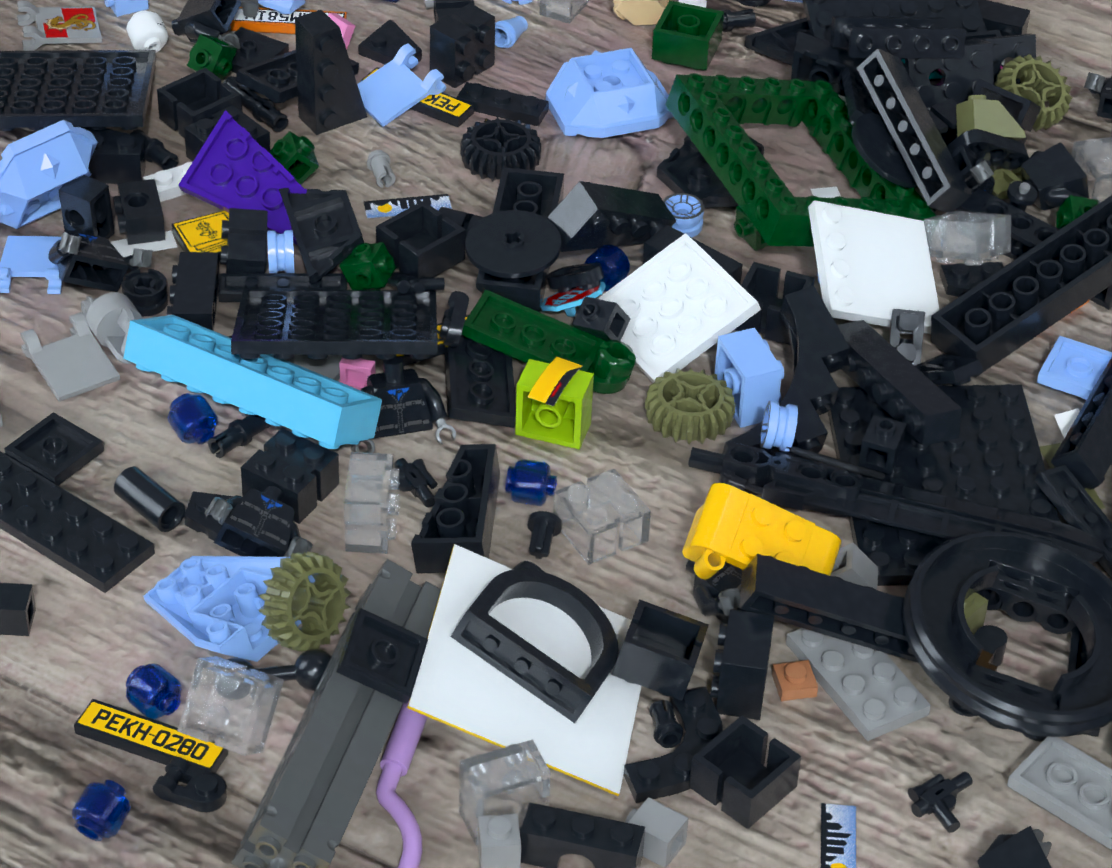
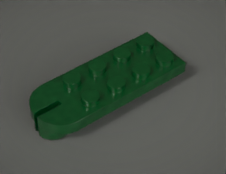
M488 290L484 291L464 322L461 335L477 343L484 344L526 363L529 359L550 364L556 357L582 365L579 370L594 373L593 391L603 394H612L624 389L636 361L631 347L621 341H605Z

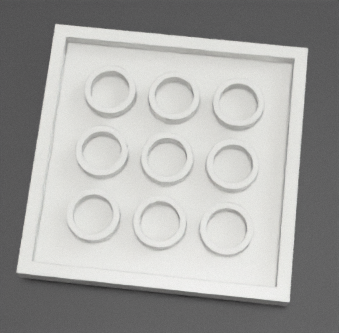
M814 200L808 207L822 300L831 316L851 321L864 320L869 324L891 327L892 309L924 311V333L931 334V316L940 309L924 221Z
M686 233L598 298L617 303L631 318L621 342L631 347L636 357L635 365L652 383L655 382L656 377H664L666 371L675 374L677 368L683 369L716 344L718 336L729 334L761 310L758 301Z

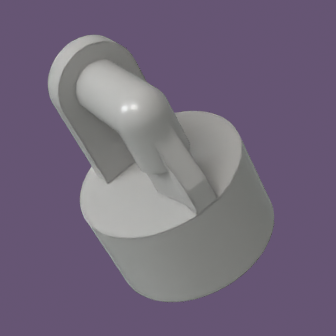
M118 292L104 294L97 298L87 311L86 320L89 328L98 341L111 350L116 359L123 363L135 364L123 359L130 320L142 319V316L126 295Z

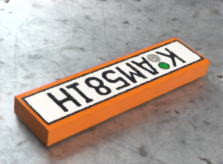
M239 7L230 24L231 31H237L240 27L254 32L295 34V18L315 12V10H295L291 14H280L277 10L259 8V11H257L258 15L250 18L244 16L243 7ZM323 11L327 16L329 13H336L347 20V12Z

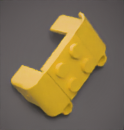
M714 483L708 491L704 504L695 514L682 553L685 558L695 562L694 572L701 579L711 578L723 568L725 562L744 570L757 554L772 556L777 560L796 566H804L810 570L830 576L841 546V539L834 533L815 525V523L753 494L744 492L729 484Z

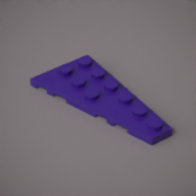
M226 110L178 184L181 191L228 213L229 208L268 211L267 231H276L277 234H283L285 230H293L279 189L289 188L290 193H307V189H304ZM293 232V243L298 245Z

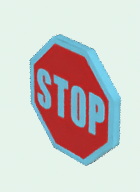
M600 282L599 286L588 290H582L580 286L568 292H557L544 299L541 305L542 311L557 312L565 310L567 316L575 317V306H579L580 309L585 297L596 298L602 295L606 287L605 282Z

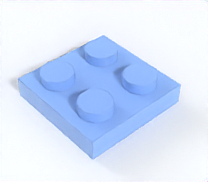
M1059 335L1039 371L1037 383L1087 400L1112 358V352Z

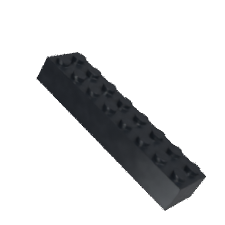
M1112 195L931 316V342L947 355L980 359L982 370L985 372L1112 285ZM981 372V373H979V374H977V375H974L973 377L976 378L977 376H979V375L982 374L983 372Z

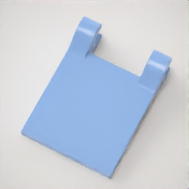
M409 43L399 49L392 61L357 84L365 111L382 127L427 96L438 95L446 90V85L441 81L444 79V76L437 69L429 72L424 81L410 70L419 62L413 56L416 51Z
M8 236L0 261V293H10L11 277H46V280H49L47 294H61L62 280L58 266L50 262L48 258L50 249L58 240H61V237Z

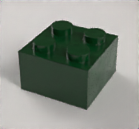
M669 0L653 30L652 59L666 64H677L694 70L701 69L707 71L722 40L724 11Z

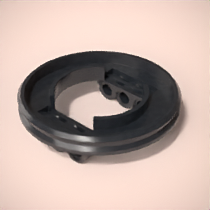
M984 531L957 536L936 546L923 558L915 570L904 596L903 624L905 634L915 658L932 681L949 696L948 703L954 712L967 717L979 716L996 728L1014 730L1023 733L1031 740L1039 742L1044 741L1046 737H1068L1085 734L1112 722V581L1099 569L1077 554L1047 540L1003 531ZM976 592L989 600L987 610H1004L1011 618L1020 622L1036 621L1041 623L1045 630L1055 634H1066L1077 626L1086 645V663L1077 670L1062 674L1053 691L976 665L984 647L977 641L967 624L964 613L965 599Z

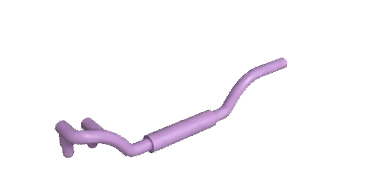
M409 700L406 704H402L380 761L382 772L376 789L379 804L393 817L401 832L403 851L397 868H419L422 857L420 827L412 811L395 792L400 777L405 776L408 772L428 718L425 715L408 709Z

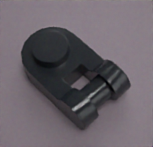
M454 291L450 294L448 300L450 308L444 312L439 337L445 338L444 345L453 348L458 346L469 304L468 295L461 291Z
M172 757L165 767L166 774L160 776L152 788L155 795L163 800L205 813L220 809L225 804L227 798L226 785L222 777L215 773L190 766L186 760L180 757ZM178 782L187 784V786H180L178 785Z

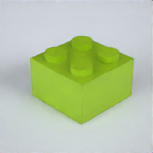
M529 359L517 383L515 435L580 450L591 425L594 373L578 370L562 391L555 405L551 406L528 397L533 386L549 365V363Z

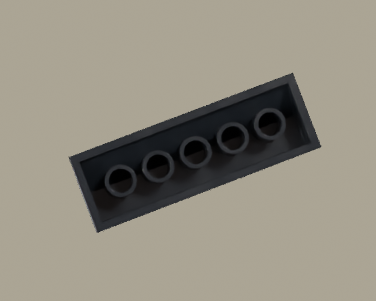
M503 167L493 213L521 210L536 213L547 218L563 200L564 173ZM550 267L538 274L522 278H502L479 270L476 288L482 294L485 290H488L541 313V305L547 284L546 276L549 274Z

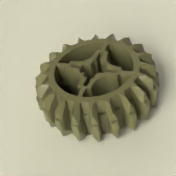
M1030 54L1024 57L1019 55L1013 61L1007 62L997 74V81L994 84L1042 107L1032 127L1035 132L1042 128L1047 130L1053 125L1058 124L1068 112L1069 104L1073 98L1069 95L1071 86L1065 84L1067 77L1060 76V68L1054 69L1051 66V60L1044 63L1041 55L1035 59ZM1017 78H1020V84H1016ZM1049 101V107L1045 108L1044 103Z
M677 368L675 374L666 371L664 377H656L655 382L649 386L647 398L645 399L648 423L653 425L654 431L662 432L663 438L674 437L675 443L679 440H687L688 444H690L691 441L697 440L703 444L706 438L715 441L717 435H724L726 429L731 427L736 406L732 389L727 387L725 380H718L716 374L706 375L705 370L694 372L692 368L685 372Z
M310 551L307 553H292L290 558L280 559V567L270 568L273 577L271 580L263 581L267 586L266 593L258 596L265 600V603L258 611L266 615L262 625L269 629L268 636L272 637L273 640H277V643L281 644L282 647L292 648V650L300 652L319 649L320 644H330V635L340 634L338 629L339 623L347 622L343 617L345 609L351 607L345 603V599L352 592L344 588L348 578L341 574L342 567L333 563V559ZM312 575L315 579V582L311 583L308 579V576ZM301 620L302 627L298 628L295 621Z

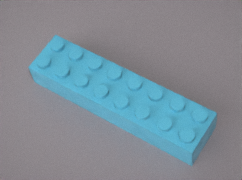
M175 315L130 320L123 359L135 363V367L139 370L154 371L161 374V379L165 381L183 383L187 385L186 389L191 392L209 394L213 396L212 400L215 402L233 404L239 407L238 410L241 413L264 417L267 424L290 428L294 435L314 438L319 441L320 446L328 449H338L340 445L345 444L357 445L360 441L372 439L375 436L382 399L284 359L274 358L272 354H260V357L256 359L240 358L239 354H231L232 338Z

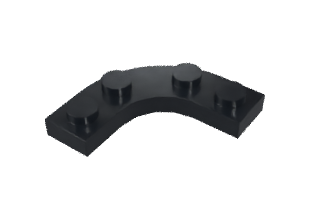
M706 687L686 691L683 700L674 697L670 698L677 721L683 728L684 737L682 743L673 752L661 757L624 765L623 775L635 803L644 802L648 797L657 799L691 789L689 788L692 756L723 731L720 715Z

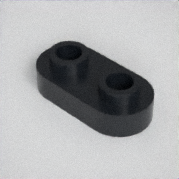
M595 262L562 267L550 272L546 277L550 289H557L559 293H564L580 286L582 290L595 288L601 284L600 280L605 275L601 263Z

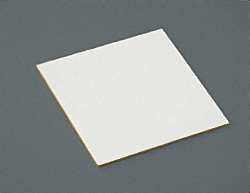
M454 544L427 636L426 649L407 708L619 796L641 685L629 683L622 678L613 676V667L576 723H573L450 637L467 610L494 577L505 571L514 570ZM514 598L500 603L489 613L494 619L580 679L587 677L591 667V650L587 638L578 624L559 608L537 599ZM600 607L616 633L619 656L632 620Z

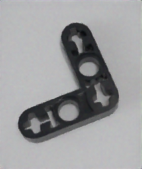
M979 129L966 131L947 145L950 153L962 144L976 154L981 151H988L992 155L994 166L1009 170L1020 168L1022 163L1029 159L1024 143Z

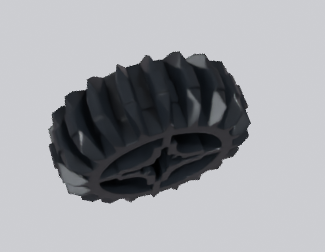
M498 117L496 120L485 118L484 123L475 122L474 127H467V132L463 134V139L461 140L460 155L462 156L465 168L470 169L472 175L480 174L481 179L491 178L492 182H494L496 179H501L503 167L535 170L541 159L540 138L537 136V131L531 129L529 124L522 125L521 120L511 121L509 117L506 120H501Z

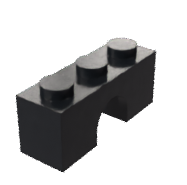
M530 802L520 830L521 863L543 868H558L561 856L577 854L589 859L595 868H640L643 858L645 826Z

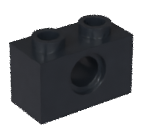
M83 175L62 185L59 189V198L65 232L79 229L85 234L100 236L106 239L115 234L108 184Z
M155 179L117 183L119 196H113L115 215H117L119 233L126 234L128 245L165 240L164 217Z

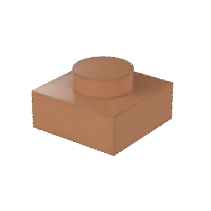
M809 660L773 664L772 677L781 701L817 697L818 685Z

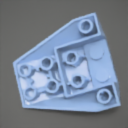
M191 556L184 560L170 575L158 581L155 587L143 597L149 606L195 646L220 654L258 662L278 644L277 640H273L272 637L268 636L269 629L262 625L266 615H263L258 610L264 606L265 600L258 595L266 593L267 586L263 581L272 579L273 576L270 568L280 567V559L286 557ZM312 575L308 576L309 581L314 583V577ZM301 620L295 621L297 627L301 624Z

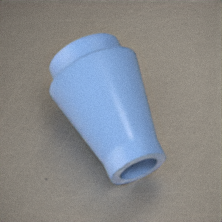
M516 16L515 18L496 22L495 45L500 48H510L513 46L521 34L528 28L526 19L522 16Z

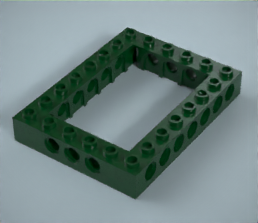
M696 73L676 75L665 104L768 246L814 247L808 207L814 200L924 221L928 242L938 220L937 216L915 191V188L902 187L886 180L865 162L853 142V125L849 121L846 103L833 90L830 83L823 80H817L816 82L802 81L800 79L778 80L772 77L756 79L749 76H742L741 78L724 75L702 76ZM802 121L810 131L811 137H815L822 146V151L830 156L836 164L837 170L844 174L850 182L851 188H855L862 198H844L840 196L835 198H821L817 196L794 197L739 124H783L795 127L799 126Z

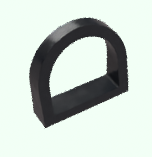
M531 569L509 570L494 577L467 610L450 636L573 723H576L615 666L619 651L617 636L612 624L601 608L588 595L557 576ZM514 598L537 599L559 608L578 624L587 638L591 650V667L587 677L580 679L494 619L489 613L500 603Z

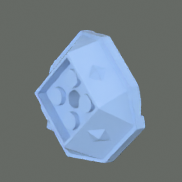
M632 48L603 53L595 50L591 55L571 58L569 62H564L546 92V101H549V109L565 136L580 134L586 137L606 138L656 129L665 124L668 119L674 117L665 105L669 96L656 74L647 70Z
M62 120L8 144L1 154L3 159L0 161V222L18 229L61 209L59 189L62 185L83 175L91 176L88 169L89 162L98 143L92 132L81 127H73L72 123Z

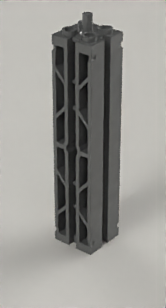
M388 559L385 561L372 584H369L355 607L356 611L353 612L330 662L311 697L231 864L238 868H328L336 853L335 848L341 842L403 704L394 698L336 672L354 616L358 609L362 608L427 638L441 589L427 581L421 587L410 581L413 573Z

